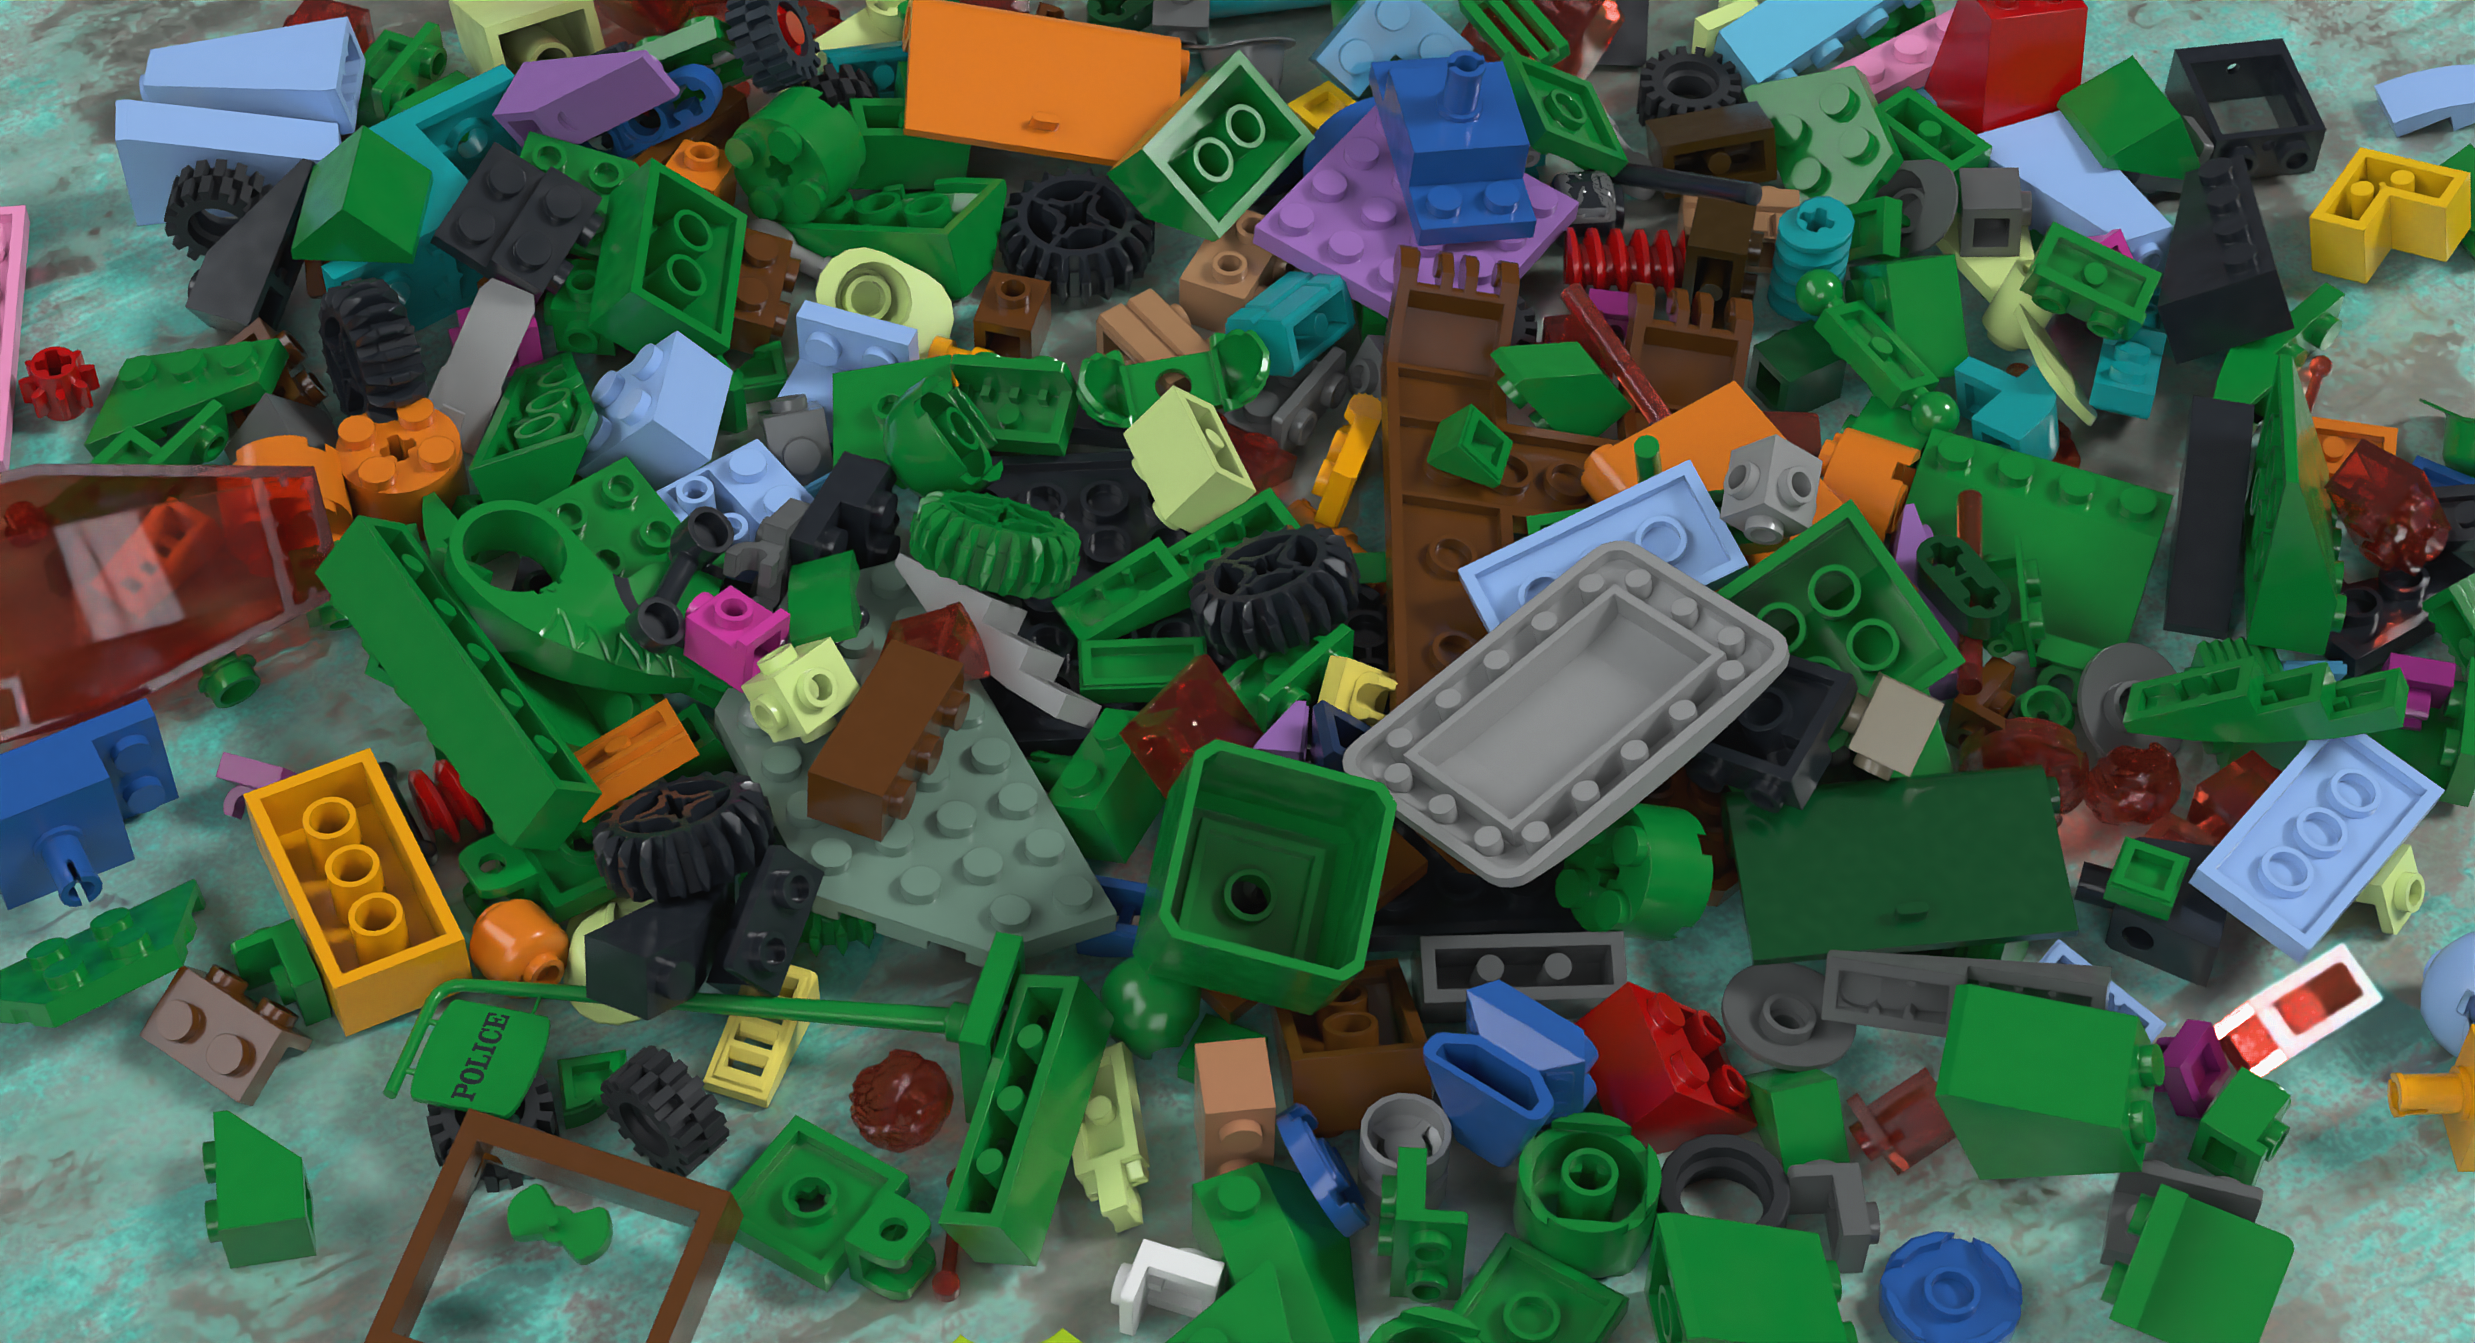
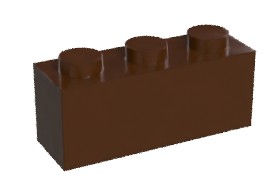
M892 639L808 770L807 817L882 842L895 819L904 820L910 812L916 795V784L923 773L931 775L935 771L943 751L944 738L949 730L958 731L966 718L970 705V694L963 692L965 664Z

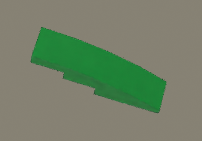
M2254 655L2133 683L2123 724L2128 733L2191 741L2276 743L2335 739L2402 728L2409 686L2400 667L2336 682L2327 661L2264 676Z

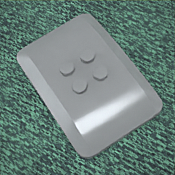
M1629 541L1605 543L1589 552L1355 740L1345 751L1342 760L1344 772L1384 783L1397 803L1395 813L1397 818L1487 882L1498 887L1512 888L1524 885L1574 853L1627 813L1684 766L1734 721L1787 667L1790 654L1786 638L1775 628L1641 546Z

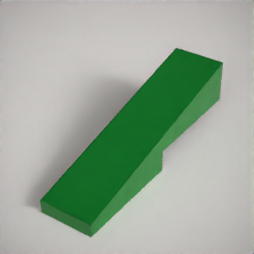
M1269 487L1169 548L1165 546L1159 537L1155 538L1063 593V595L1053 599L1051 602L1054 610L1077 642L1082 640L1116 639L1189 608L1192 603L1188 592L1194 587L1192 578L1199 572L1204 571V563L1209 559L1221 557V550L1224 547L1233 548L1243 542V537L1249 539L1257 537L1265 529L1269 532L1281 530L1285 525H1292L1294 529H1299L1301 526Z

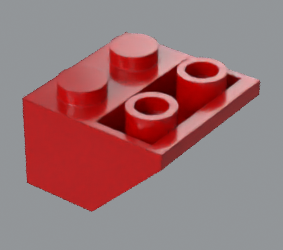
M1628 981L1574 1023L1584 1030V1034L1592 1041L1598 1051L1599 1058L1590 1069L1589 1075L1596 1083V1095L1604 1114L1620 1119L1631 1126V1135L1636 1137L1646 1148L1649 1143L1656 1154L1674 1151L1682 1143L1706 1134H1732L1736 1136L1748 1133L1758 1126L1747 1100L1750 1097V1089L1745 1079L1732 1066L1723 1046L1726 1042V1036L1721 1025L1707 1011H1697L1674 1001L1663 992L1655 993Z

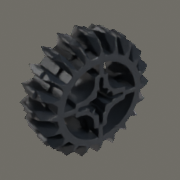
M1067 167L1062 176L1055 177L1045 171L1040 183L1025 180L1021 192L1010 193L1007 207L1003 210L998 248L999 252L1002 253V259L1008 274L1050 281L1051 294L1058 295L1062 305L1070 297L1081 298L1085 305H1087L1091 296L1099 295L1109 301L1114 288L1129 291L1133 279L1144 278L1147 264L1152 261V255L1155 251V221L1145 218L1108 175L1102 178L1096 177L1091 167L1085 174H1073Z
M375 277L363 280L361 278L341 282L340 286L328 288L327 293L323 294L320 303L321 307L318 317L321 326L318 332L323 343L321 352L327 364L326 373L330 376L333 393L337 395L340 402L341 412L347 415V418L366 413L374 423L397 421V408L413 404L423 397L426 398L429 390L425 382L424 372L426 368L422 363L420 355L421 347L417 344L414 334L415 326L411 325L408 320L406 307L399 302L398 294L383 279H376Z
M1305 524L1299 529H1294L1292 525H1285L1281 530L1269 532L1265 529L1257 537L1251 539L1243 537V542L1233 548L1224 547L1221 550V557L1209 559L1204 563V571L1199 572L1192 578L1194 587L1188 592L1192 603L1190 609L1200 636H1204L1207 646L1215 647L1219 655L1229 656L1233 654L1236 660H1244L1252 654H1255L1261 660L1265 659L1270 653L1280 651L1286 655L1289 649L1303 645L1308 647L1309 641L1315 637L1330 634L1332 625L1342 624L1348 620V612L1359 605L1358 594L1362 591L1359 580L1361 574L1350 547H1347L1344 537L1335 535L1331 528L1322 527L1316 529L1314 524Z
M705 771L694 777L687 778L682 775L678 780L668 783L659 781L658 786L649 790H639L635 793V797L619 801L614 806V810L606 812L599 818L600 823L592 830L594 839L592 841L593 850L595 853L593 857L600 877H604L607 889L614 890L616 897L632 898L633 902L641 903L651 898L660 903L670 897L681 896L683 899H686L695 892L705 891L709 893L711 887L720 883H732L735 875L750 872L755 867V862L762 861L768 846L776 842L773 829L775 826L773 813L768 797L763 795L760 783L752 782L750 776L734 775L733 772L723 771L717 775H712L711 772Z

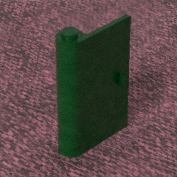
M2035 764L1914 775L1910 777H1892L1889 781L1881 778L1817 784L1803 810L1784 804L1777 813L1768 812L1755 806L1746 798L1744 791L1722 793L1720 818L1723 844L1727 858L1735 860L1752 966L1826 960L1829 950L1902 953L2076 937L2079 927L2055 816H2058L2060 813V791L2056 777H2046L2042 765Z

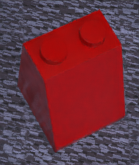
M1958 0L1924 86L1925 91L1936 101L1938 108L1976 135L2060 111L2056 106L2060 97L2081 85L2088 14L2087 5L2083 0Z

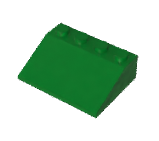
M2280 353L2246 492L2242 526L2246 644L2324 656L2330 632L2340 633L2342 630L2347 606V596L2340 594L2344 577V561L2338 560L2342 529L2336 527L2340 498L2336 495H2330L2329 470L2292 355Z
M1932 428L1905 505L1914 503L1922 525L1927 524L1934 536L1952 535L1969 544L1981 558L1989 553H1998L2000 555L2015 554L2014 535H2020L2025 560L2037 558L2042 596L2031 597L2030 600L2031 602L2041 601L2046 633L2104 649L2115 644L2129 642L2161 544L2174 495ZM1955 567L1949 568L1955 575ZM1970 600L1969 607L1971 608V607H1973V606H1976V605ZM2040 640L2035 641L2036 653L2040 644Z
M1852 499L1716 592L1778 630L1786 638L1790 655L1853 674L1858 687L1857 692L1867 696L1878 672L1923 692L1966 662ZM1843 716L1827 742L1831 753L1845 745L1844 742L1849 732L1840 728ZM1728 785L1732 792L1744 791Z

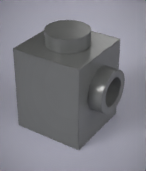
M1959 168L1957 225L1960 257L2020 256L2021 227L2031 226L2032 194L2031 191H2021L2019 168Z

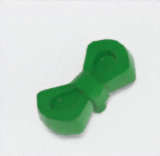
M532 1184L520 1191L511 1200L507 1209V1223L514 1241L523 1243L544 1240L548 1244L563 1247L573 1260L582 1266L589 1265L601 1258L607 1252L612 1241L613 1223L609 1211L603 1207H596L573 1213L572 1210L565 1206L555 1205L546 1188L539 1184Z

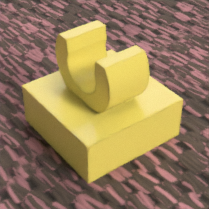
M1330 655L1317 703L1324 700L1373 727L1386 716L1383 713L1389 691H1395L1398 683L1394 679L1389 678L1390 673L1348 657Z

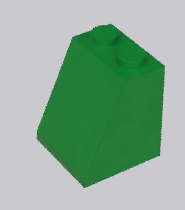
M1973 984L1956 985L1935 1098L1980 1180L2142 1172L2146 1143H2152L2156 1134V1117L2152 1102L2155 1086H2161L2164 1081V1057L2160 1046L2151 1043L2139 1016Z
M1675 1212L1657 1214L1644 1287L1656 1343H1858L1853 1323L1851 1321L1842 1322L1838 1303L1842 1298L1839 1268L1835 1260L1825 1259L1819 1233Z

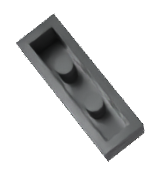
M1623 931L1420 936L1410 957L1412 996L1421 1023L1466 1022V990L1496 980L1503 981L1565 1019H1581L1627 983Z

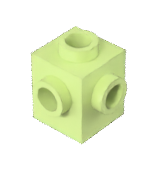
M831 637L799 645L795 648L791 643H788L773 650L757 662L761 672L740 686L750 702V711L753 719L763 731L770 735L774 743L800 737L803 743H809L827 734L838 724L834 715L848 706L860 690L859 684Z

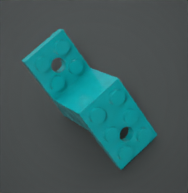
M504 64L369 128L432 171L433 184L414 264L331 261L321 266L326 292L328 288L340 286L341 282L356 278L363 280L373 277L383 279L389 286L391 285V288L398 294L399 302L406 307L408 320L411 325L415 326L414 333L455 313L456 310H461L473 304L478 293L476 282L484 276L430 242L494 142L520 157L523 148L492 115L515 77ZM469 132L468 140L458 145L461 138Z

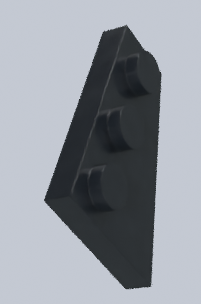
M2449 552L2380 567L2378 577L2349 584L2343 579L2340 594L2347 596L2344 624L2340 633L2330 632L2324 657L2329 661H2343V664H2347V674L2354 678L2385 662L2390 653L2399 654L2437 633L2435 632V624L2428 620V613L2422 610V602L2475 573V568L2454 553Z

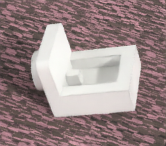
M1143 1239L1133 1265L1126 1262L1121 1264L1111 1293V1303L1119 1306L1120 1332L1130 1336L1135 1335L1147 1304L1192 1318L1197 1317L1224 1294L1225 1263L1213 1260L1210 1256L1197 1249H1176Z

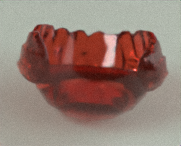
M2151 742L2149 748L2146 749L2120 745L2108 751L2106 757L2098 759L2097 765L2091 768V771L2085 773L2086 780L2081 783V792L2087 807L2101 823L2117 826L2121 824L2133 827L2145 826L2156 823L2174 808L2180 799L2183 779L2174 756L2158 742Z
M894 1049L889 1052V1056L882 1062L862 1069L852 1084L853 1092L849 1094V1099L852 1102L850 1108L851 1119L856 1128L859 1129L860 1135L875 1147L896 1153L917 1148L932 1140L941 1131L952 1112L954 1101L952 1081L943 1068L935 1061L924 1059L917 1052Z

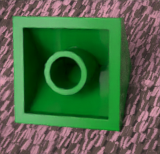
M2133 55L2062 95L2056 105L2103 168L2184 180L2186 172L2198 169L2201 166L2182 117Z
M365 125L361 126L313 167L291 248L292 258L295 260L414 264L433 184L432 171Z

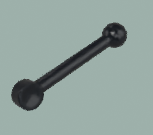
M379 762L380 769L429 868L434 866L439 858L437 847L434 842L424 839L396 783L398 774L396 767L390 762Z

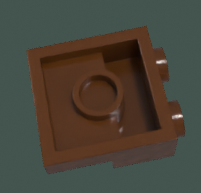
M746 228L730 349L753 355V350L769 343L771 335L782 338L791 303L780 300L781 292L792 294L801 263L800 259L790 257L793 245L792 240Z

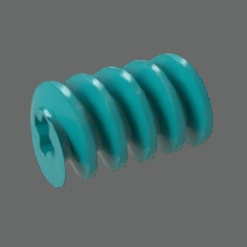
M1830 196L1813 197L1805 200L1800 206L1787 210L1780 217L1772 260L1773 268L1770 274V285L1767 293L1770 308L1778 315L1794 321L1807 322L1812 319L1815 323L1817 322L1819 317L1805 313L1798 306L1795 299V287L1798 280L1810 270L1826 269L1831 271L1839 278L1843 287L1855 224L1851 210L1844 203Z

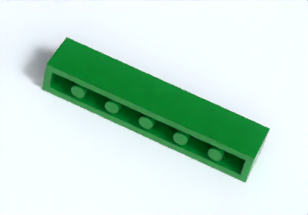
M358 515L315 572L331 594V604L339 613L348 618L363 639L362 647L381 664L395 684L394 691L396 695L414 710L427 729L426 735L429 741L446 755L459 773L461 786L467 793L476 798L493 821L492 826L496 835L503 842L517 849L529 848L557 851L602 795V792L406 525L400 522Z

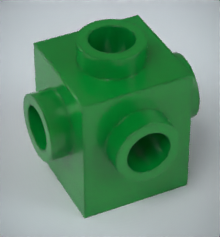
M566 258L565 260L575 266L556 296L547 291L543 310L545 325L553 326L557 351L616 356L619 345L588 328L598 261Z

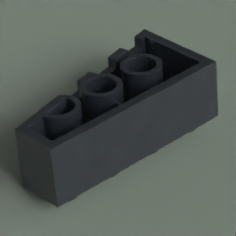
M2243 154L2232 158L2221 157L2209 160L2198 169L2186 172L2157 305L2176 365L2295 328Z

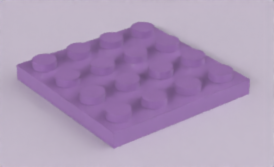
M1375 105L1255 226L1253 243L1304 272H1312L1314 276L1318 273L1340 275L1346 282L1352 299L1388 318L1394 284L1393 263L1399 244L1418 247L1421 253L1417 282L1435 285V278L1432 276L1434 258L1440 251L1454 254L1455 275L1453 288H1458V272L1462 256L1470 255L1476 256L1477 260L1480 261L1476 291L1494 294L1491 277L1495 263H1498L1499 260L1518 263L1519 278L1521 279L1565 231L1566 227L1576 219L1579 202L1524 173L1523 180L1537 220L1532 238L1418 246L1378 109Z

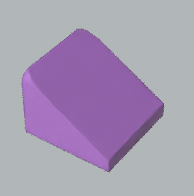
M1296 700L1258 740L1253 749L1305 762L1309 706H1306V701Z

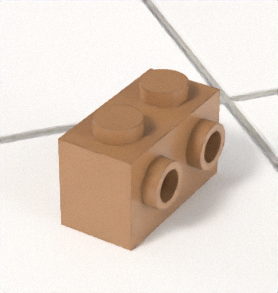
M1246 210L1220 239L1215 242L1204 239L1179 278V305L1188 315L1192 325L1225 334V323L1228 317L1240 308H1244L1248 302L1289 271L1295 270V266L1253 243L1255 226L1266 215Z

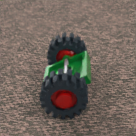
M728 0L726 8L729 12L725 13V22L714 16H699L688 20L684 24V28L665 36L647 37L638 41L636 45L633 43L628 45L627 41H622L590 54L600 55L647 50L649 54L661 62L666 74L685 65L699 64L713 70L719 77L723 90L729 85L734 86L752 78V84L757 89L762 88L763 93L774 94L812 79L818 74L816 68H819L821 63L820 58L816 55V53L820 52L819 43L813 40L812 35L816 34L814 24H808L806 17L809 13L805 5L799 7V0ZM686 86L681 96L672 103L678 106L680 102L690 97L702 99L705 94L701 89L691 91ZM654 108L634 117L638 124L645 128H656L661 125L659 114ZM607 131L595 136L596 138L602 135L601 145L606 149L613 148V139Z

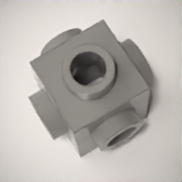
M1777 434L1732 450L1728 472L1724 479V496L1719 519L1744 532V536L1748 540L1763 545L1778 544L1785 538L1804 532L1812 526L1816 513V498L1823 461Z

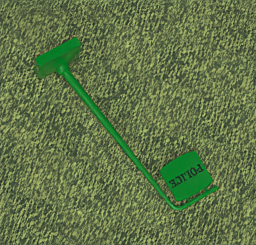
M996 931L969 1004L954 1001L950 1007L698 992L695 997L670 1010L945 1034L946 1041L959 1044L966 1123H971L1019 975L1026 974L1023 936ZM460 978L445 981L434 988L426 998L383 1094L387 1098L395 1099L406 1075H412L410 1094L414 1102L467 1112L470 1108L506 1120L515 1113L526 1096L547 1047L551 1028L550 1020L547 1016L535 1014L541 999L602 1003L586 998V986ZM456 992L537 998L531 1013L456 999L448 1005L439 1020L432 1019L442 999ZM429 1025L434 1026L416 1069L410 1068Z

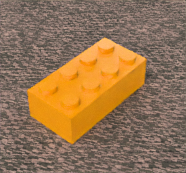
M371 748L243 794L256 844L290 918H294L321 978L324 991L346 1037L421 1008L431 991L445 981L456 978L473 979L465 939ZM456 992V993H453V994H449V995L446 996L445 998L450 997V996L455 995V994L460 993V992Z

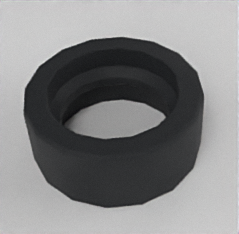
M1706 1134L1682 1143L1665 1159L1661 1169L1662 1178L1656 1216L1658 1213L1667 1212L1688 1214L1683 1208L1680 1199L1683 1189L1688 1184L1705 1178H1725L1743 1184L1758 1196L1763 1205V1213L1760 1220L1755 1224L1786 1228L1791 1205L1789 1178L1777 1158L1758 1143L1732 1134Z

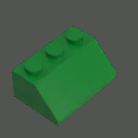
M1237 50L1204 73L1106 174L1145 218L1215 242L1226 233L1315 137L1240 50Z
M649 159L609 194L588 328L636 355L646 345L650 343L656 345L676 330L710 355L724 354L730 349L748 215L657 160Z

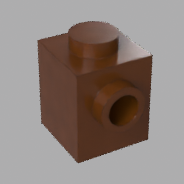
M993 271L973 319L974 347L978 346L992 350L995 354L1009 358L1032 359L1035 356H1039L1051 326L1050 281Z

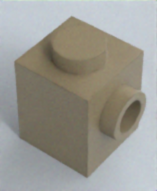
M1878 672L1867 696L1856 692L1840 724L1841 729L1849 732L1844 744L1848 749L1857 752L1852 764L1889 781L1894 770L1910 777L1945 704L1930 695Z

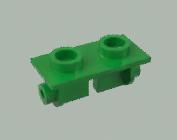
M2014 535L2015 554L2000 555L1998 553H1989L1982 557V560L2007 586L2011 593V605L2008 625L2004 632L1997 637L1980 640V643L1991 656L1998 658L2006 657L2015 651L2027 650L2031 668L2037 667L2035 641L2046 639L2041 601L2031 602L2030 600L2031 597L2042 596L2037 558L2025 560L2020 535Z

